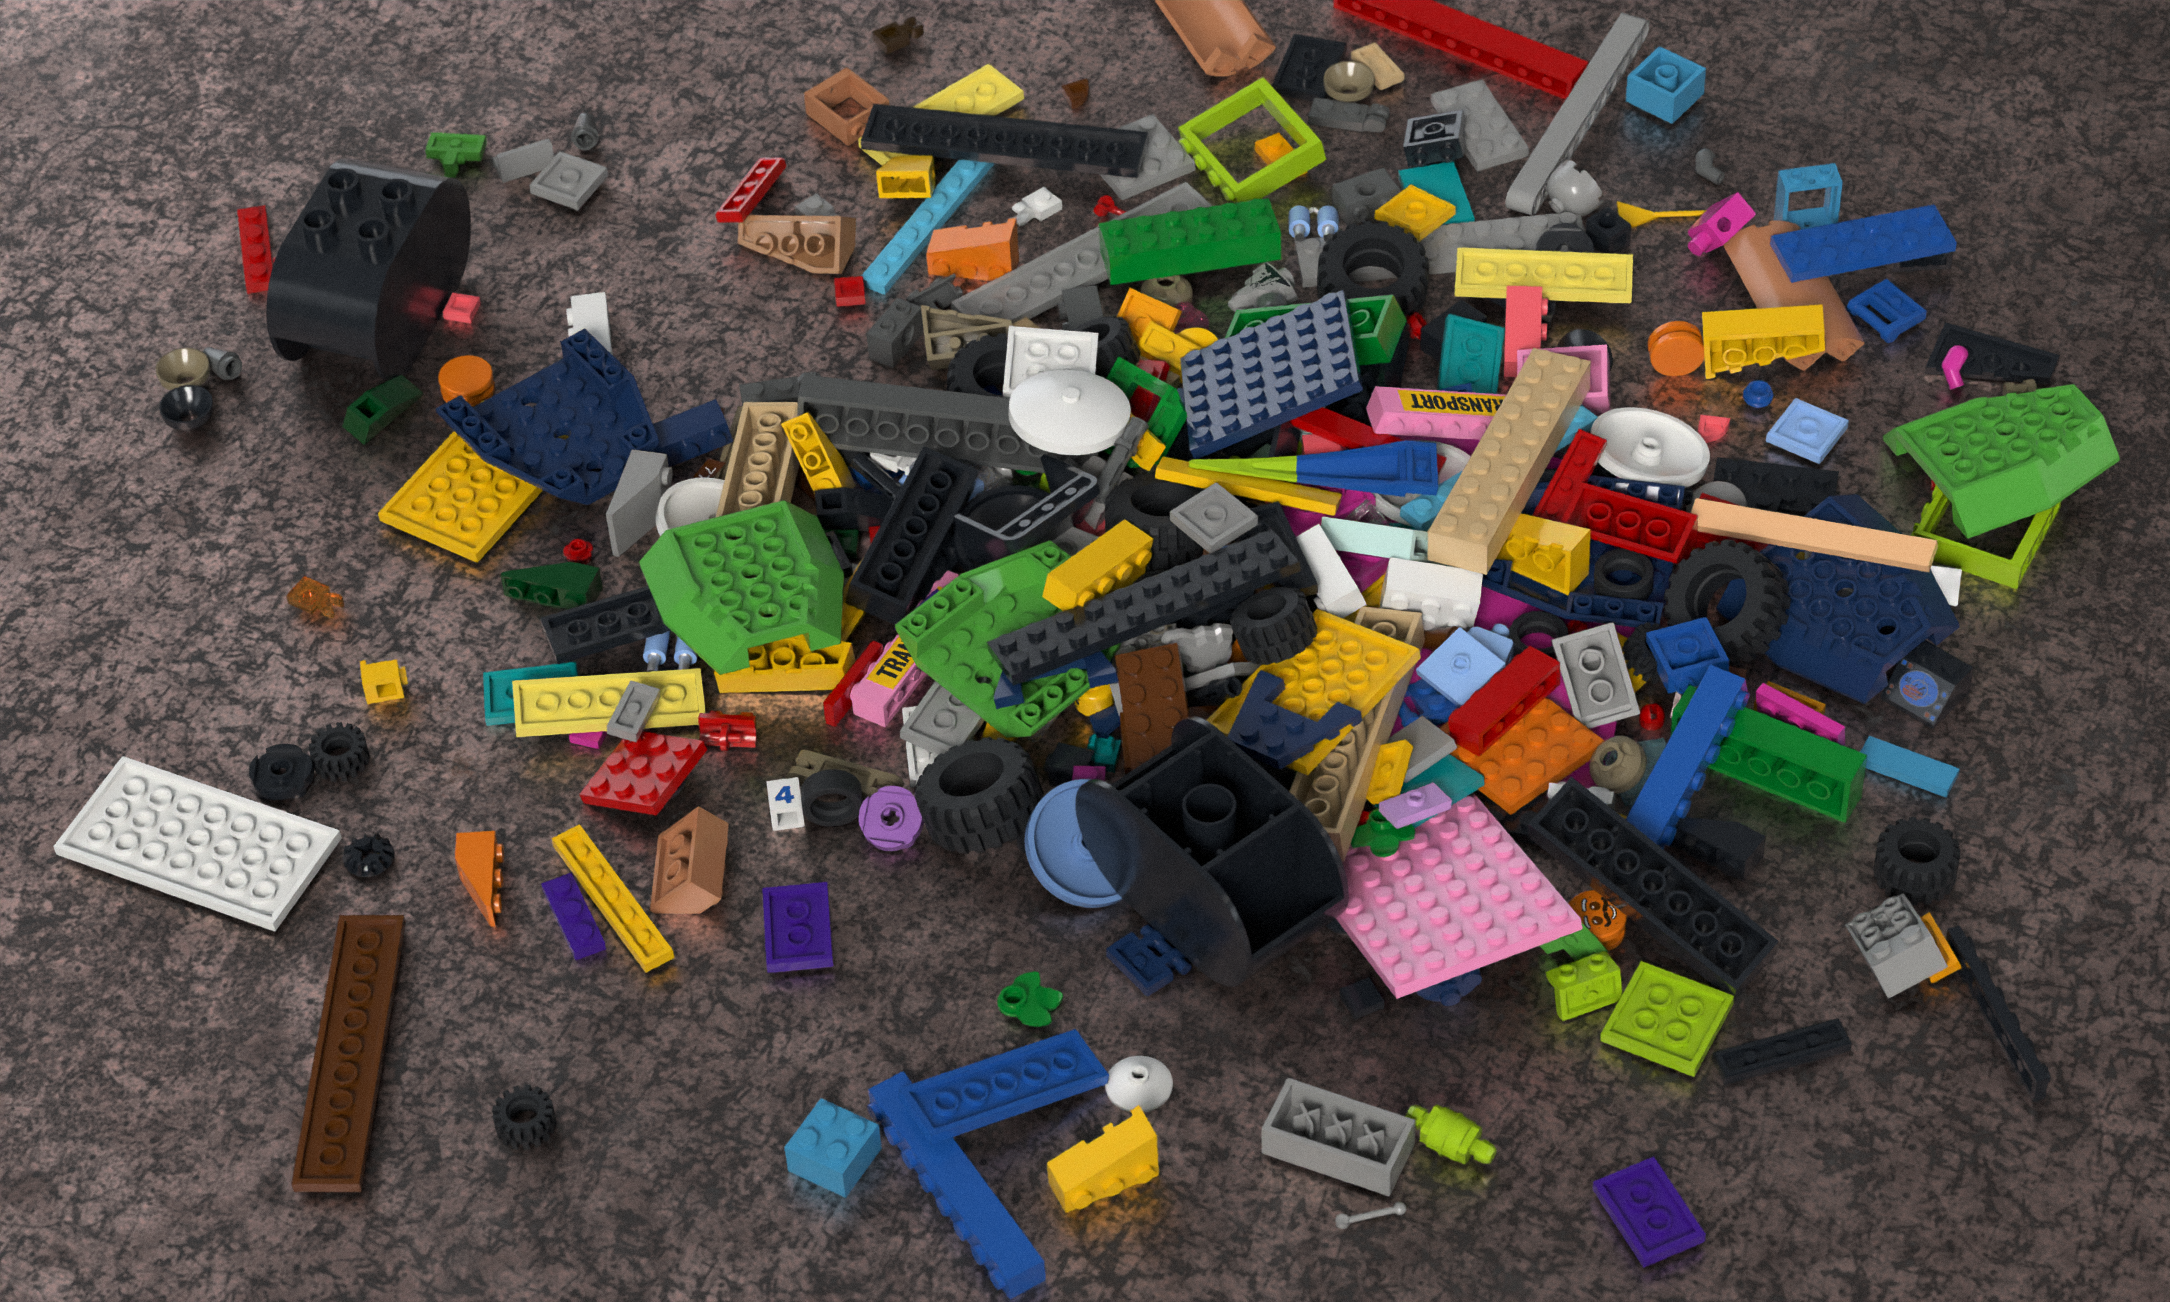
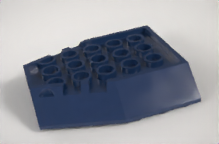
M585 328L560 341L563 359L472 407L460 395L436 408L437 414L484 462L558 498L590 505L616 490L632 450L654 452L659 443L658 436L634 376ZM529 403H536L537 405L531 407V406H528L527 404H529ZM564 435L569 436L567 439L558 438ZM596 468L602 469L598 473L591 471L592 469Z
M1590 476L1587 484L1683 510L1685 486ZM1550 482L1537 483L1521 512L1522 514L1533 515ZM1590 539L1589 574L1573 592L1569 593V596L1512 571V561L1495 559L1487 575L1483 574L1482 586L1564 619L1603 624L1614 622V625L1638 627L1641 624L1643 626L1645 623L1650 622L1651 627L1654 623L1659 624V629H1661L1665 618L1663 607L1667 605V601L1664 600L1665 589H1670L1671 583L1668 580L1673 573L1674 563L1645 555L1650 559L1654 567L1653 590L1645 601L1596 594L1594 590L1596 562L1606 552L1619 549L1620 547ZM1628 570L1614 571L1605 576L1611 583L1622 586L1636 584L1642 580L1639 575Z
M1858 494L1829 496L1804 516L1812 519L1902 534ZM1769 544L1760 551L1762 555L1771 560L1783 573L1782 578L1787 581L1789 592L1785 593V595L1791 598L1790 608L1785 609V614L1789 616L1786 625H1781L1779 632L1782 634L1777 641L1773 639L1768 644L1770 649L1764 654L1778 667L1863 704H1866L1888 686L1885 672L1925 639L1928 638L1937 646L1960 627L1931 569L1930 572L1817 552H1811L1812 555L1808 559L1799 560L1796 558V555L1806 550ZM1744 579L1730 581L1716 607L1717 611L1729 622L1739 614L1745 603L1746 584ZM1843 588H1851L1854 590L1853 593L1847 597H1840L1837 595L1838 591ZM1886 625L1896 628L1889 635L1879 633V630Z

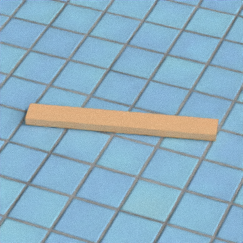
M1698 498L1695 499L1691 510L1692 514L1698 515L1699 532L1930 572L1938 548L1937 540Z

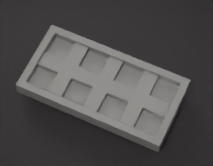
M1482 79L1431 94V103L1438 114L1463 110L1465 116L1463 134L1466 142L1464 153L1476 171L1529 156V147Z

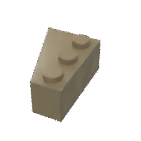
M921 305L927 361L932 370L948 368L956 352L962 347L965 348L966 344L972 340L980 341V338L986 335L997 337L998 334H1006L1008 337L1009 326H1014L1012 321L1008 319L978 314L969 315L958 313L954 310L945 311Z

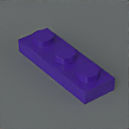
M572 873L541 883L543 894L575 961L606 950L605 941Z

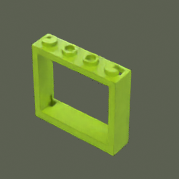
M1264 77L1178 127L1181 136L1179 140L1180 145L1188 154L1193 156L1198 169L1207 172L1212 185L1221 188L1227 202L1238 203L1262 199L1326 160L1322 141ZM1263 105L1300 147L1237 183L1201 140L1256 107Z
M1937 485L1932 494V502H1926L1922 510L1921 522L1914 524L1913 532L1910 536L1937 540L1938 548L1933 560L1947 566L1961 567L1964 572L2018 589L2060 510L2061 502L2050 509L2035 514L2011 560L1933 534L1951 502Z

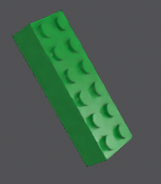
M1269 198L1225 203L1211 207H1197L1191 210L1170 211L1164 214L1143 215L1137 218L1099 223L1100 253L1111 285L1281 260V231Z
M1394 295L1348 299L1359 365L1391 362L1406 323V318ZM1302 304L1236 310L1225 339L1239 334L1240 331L1247 327L1263 324L1273 316H1282Z
M1689 685L1673 709L1671 735L1696 692V687ZM1747 707L1742 711L1738 710L1734 717L1735 725L1730 736H1724L1719 745L1721 749L1714 764L1709 763L1707 768L1846 823L1862 797L1867 755Z

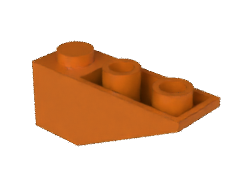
M495 831L456 833L455 861L459 878L490 927H495L496 913L502 912L501 894H497V888L503 887L502 869L499 868V863L504 862L503 843L497 842Z

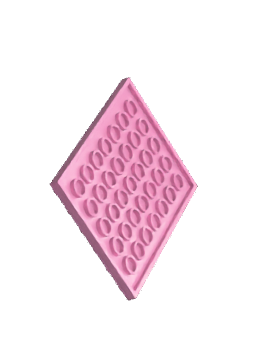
M1475 794L1466 796L1453 804L1451 809L1437 814L1416 827L1415 838L1408 841H1400L1399 848L1393 855L1385 858L1378 857L1371 852L1370 846L1353 848L1350 844L1344 862L1342 861L1348 881L1349 902L1345 912L1336 919L1396 999L1582 930L1581 918Z

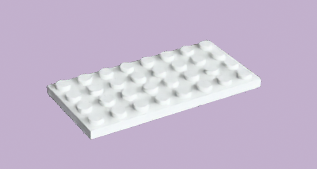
M122 756L53 847L56 855L276 932L342 838L340 830Z

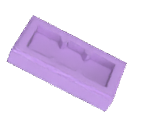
M1433 782L1379 802V812L1396 829L1451 809L1452 799Z

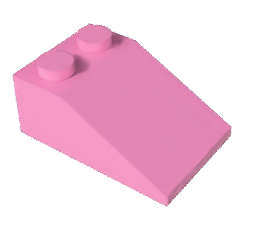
M1607 345L1542 348L1550 352L1591 361L1590 390L1582 405L1595 415H1601L1611 410L1610 360ZM1532 349L1517 350V375Z

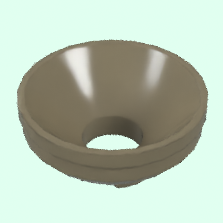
M1346 61L1334 64L1324 74L1325 91L1338 101L1355 103L1366 98L1372 92L1374 74L1369 67L1362 63ZM1350 89L1356 93L1347 94L1341 92Z
M1182 275L1145 280L1141 286L1140 293L1182 312L1190 306L1193 300L1191 284ZM1164 280L1174 282L1171 286H1161L1158 284Z
M179 348L170 351L161 357L156 365V375L160 384L170 391L185 385L201 386L207 380L210 373L207 356L202 351L194 348ZM184 377L194 378L193 381L187 383H178Z
M1625 736L1611 737L1602 742L1593 752L1589 764L1591 778L1598 787L1607 788L1610 792H1614V794L1626 792L1633 788L1643 777L1647 765L1646 754L1641 745L1631 738ZM1610 751H1617V760L1612 765L1605 766L1603 764L1604 756Z

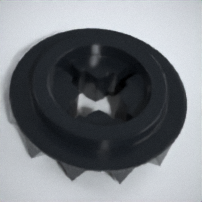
M364 833L363 838L359 840L352 838L351 845L344 846V856L342 859L345 868L350 873L360 877H371L387 870L394 860L395 853L388 838L383 839L378 833L373 837H369ZM373 849L374 854H368L367 857L363 859L362 853L369 852V850Z

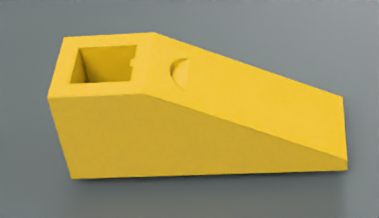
M809 412L781 424L814 494L815 490L842 487L853 489L856 486L843 457Z

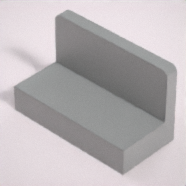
M544 139L493 157L494 167L502 182L505 183L542 171L554 158L552 143L550 139Z

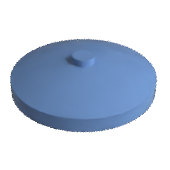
M1091 779L1073 780L1049 791L1033 809L1025 831L1027 859L1039 882L1057 898L1080 907H1106L1123 900V898L1113 889L1096 865L1078 825L1075 809L1076 794L1079 787Z

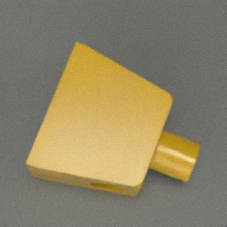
M895 156L876 171L879 198H931L936 184L933 156Z

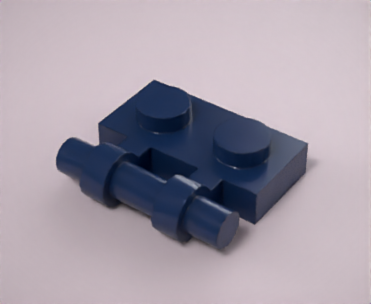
M1149 924L1145 925L1140 931L1144 938L1139 939L1131 932L1106 948V957L1147 997L1173 981V972L1170 969H1176L1182 975L1187 974L1191 969V965L1185 960L1186 957L1177 948H1173L1167 942V939ZM1152 951H1158L1162 956L1158 958Z

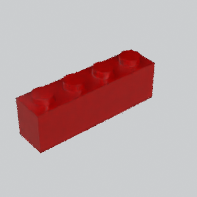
M1532 646L1527 647L1521 654L1514 656L1503 670L1495 673L1485 686L1480 690H1476L1460 708L1453 710L1448 718L1449 736L1454 739L1456 744L1480 757L1560 685V662Z

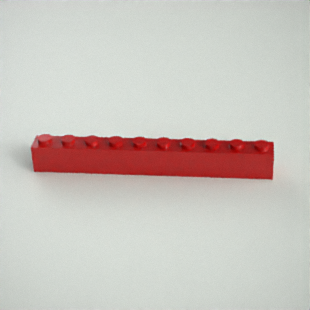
M1333 0V8L1565 100L1588 66V61L1433 0Z

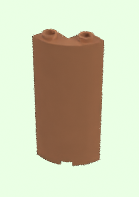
M1155 0L1203 71L1208 75L1222 77L1236 75V70L1246 66L1248 69L1255 67L1276 49L1273 41L1243 0Z
M1777 220L1769 221L1767 226L1759 228L1755 224L1738 231L1723 246L1756 307L1760 309L1823 304L1825 351L1789 360L1785 358V360L1803 371L1813 365L1825 352L1840 361L1847 360L1865 342L1828 276L1791 283L1770 245L1771 235L1801 230L1800 226L1791 222Z

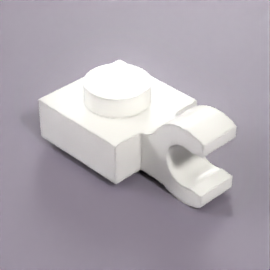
M1042 187L1024 197L1022 202H1018L1012 207V210L1018 214L1013 218L1017 219V225L1024 226L1033 218L1041 222L1062 210V200L1045 187Z

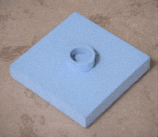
M1795 398L1767 433L1766 442L1820 464L1847 430L1849 420Z
M1459 627L1416 669L1418 676L1460 708L1476 690H1480L1485 686L1495 673L1503 670L1506 667V663Z

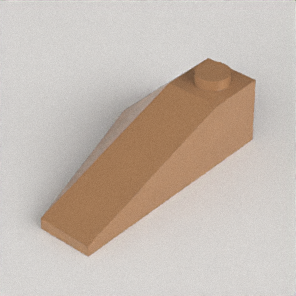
M748 215L744 222H738L739 245L775 257L815 274H842L855 248L856 218L845 216Z

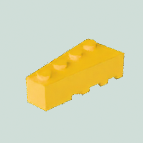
M1823 304L1702 312L1706 379L1715 378L1716 373L1729 370L1730 374L1740 372L1743 366L1759 363L1760 366L1769 365L1774 359L1785 357L1789 360L1825 351Z
M1521 513L1496 559L1512 561V571L1569 596V593L1573 592L1589 574L1591 529Z
M1124 519L1049 572L1042 597L1062 611H1066L1079 605L1083 607L1089 600L1097 599L1117 589L1132 585L1138 577L1145 574L1146 566L1152 557L1150 551L1153 538Z
M801 634L748 648L750 667L722 675L714 671L719 693L833 690L856 661L852 643L841 641V644L811 651L804 635Z

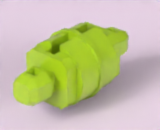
M1436 1104L1430 1114L1428 1109L1418 1105H1412L1406 1113L1405 1117L1415 1120V1129L1419 1130L1421 1128L1420 1141L1425 1143L1426 1147L1437 1152L1441 1157L1445 1156L1455 1162L1459 1161L1466 1164L1473 1155L1474 1160L1490 1164L1496 1155L1497 1149L1485 1139L1481 1140L1482 1127L1476 1125L1475 1121L1465 1117L1461 1112L1457 1113L1448 1107Z

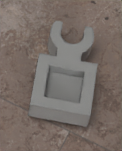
M817 193L794 206L795 215L840 216L835 213L834 206Z

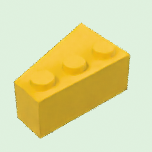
M1140 1105L1130 1110L1133 1115L1116 1127H1114L1112 1122L1103 1127L1102 1129L1105 1133L1092 1142L1086 1144L1082 1140L1047 1162L1048 1183L1065 1213L1075 1209H1083L1092 1202L1107 1196H1115L1126 1188L1136 1184L1147 1183L1153 1177L1159 1175L1157 1134Z

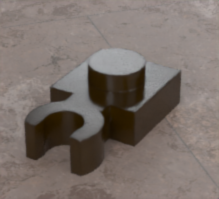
M915 17L907 18L902 25L895 21L872 31L873 41L886 54L910 45V38L916 39L924 35L923 25L917 26Z

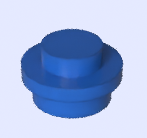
M1755 380L1750 382L1744 389L1743 399L1752 407H1765L1772 402L1773 391L1767 382Z

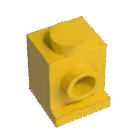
M397 659L366 664V660L359 661L367 704L404 698L403 685L408 684L406 667H399Z

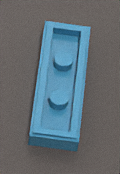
M1872 736L1867 738L1860 751L1867 755V769L1947 798L1959 776L1960 769Z

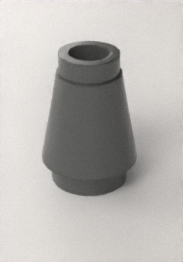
M582 113L578 116L571 133L572 142L581 150L592 149L599 140L594 117L589 113Z
M207 347L203 350V353L209 360L210 369L221 379H234L241 373L242 361L236 353Z

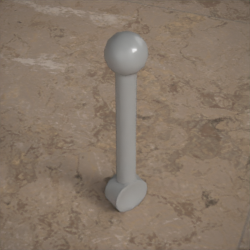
M1396 1202L1393 1207L1353 1216L1339 1214L1335 1218L1336 1226L1340 1229H1345L1349 1226V1223L1393 1213L1403 1215L1407 1208L1403 1202Z

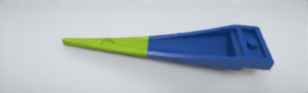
M1405 440L1351 450L1285 457L1192 459L1189 461L1188 466L1195 469L1405 497L1406 493L1436 496L1438 491L1436 443Z

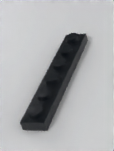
M1960 925L1947 929L1946 941L1961 965V969L1957 970L1959 976L2031 1100L2034 1102L2044 1099L2048 1083L2051 1081L2047 1066L2044 1063L2041 1064L2037 1058L2032 1040L2029 1037L2026 1038L2020 1029L2017 1015L2015 1012H2010L2007 1007L2002 989L1999 986L1996 987L1993 983L1989 968L1984 961H1980L1971 937H1966Z

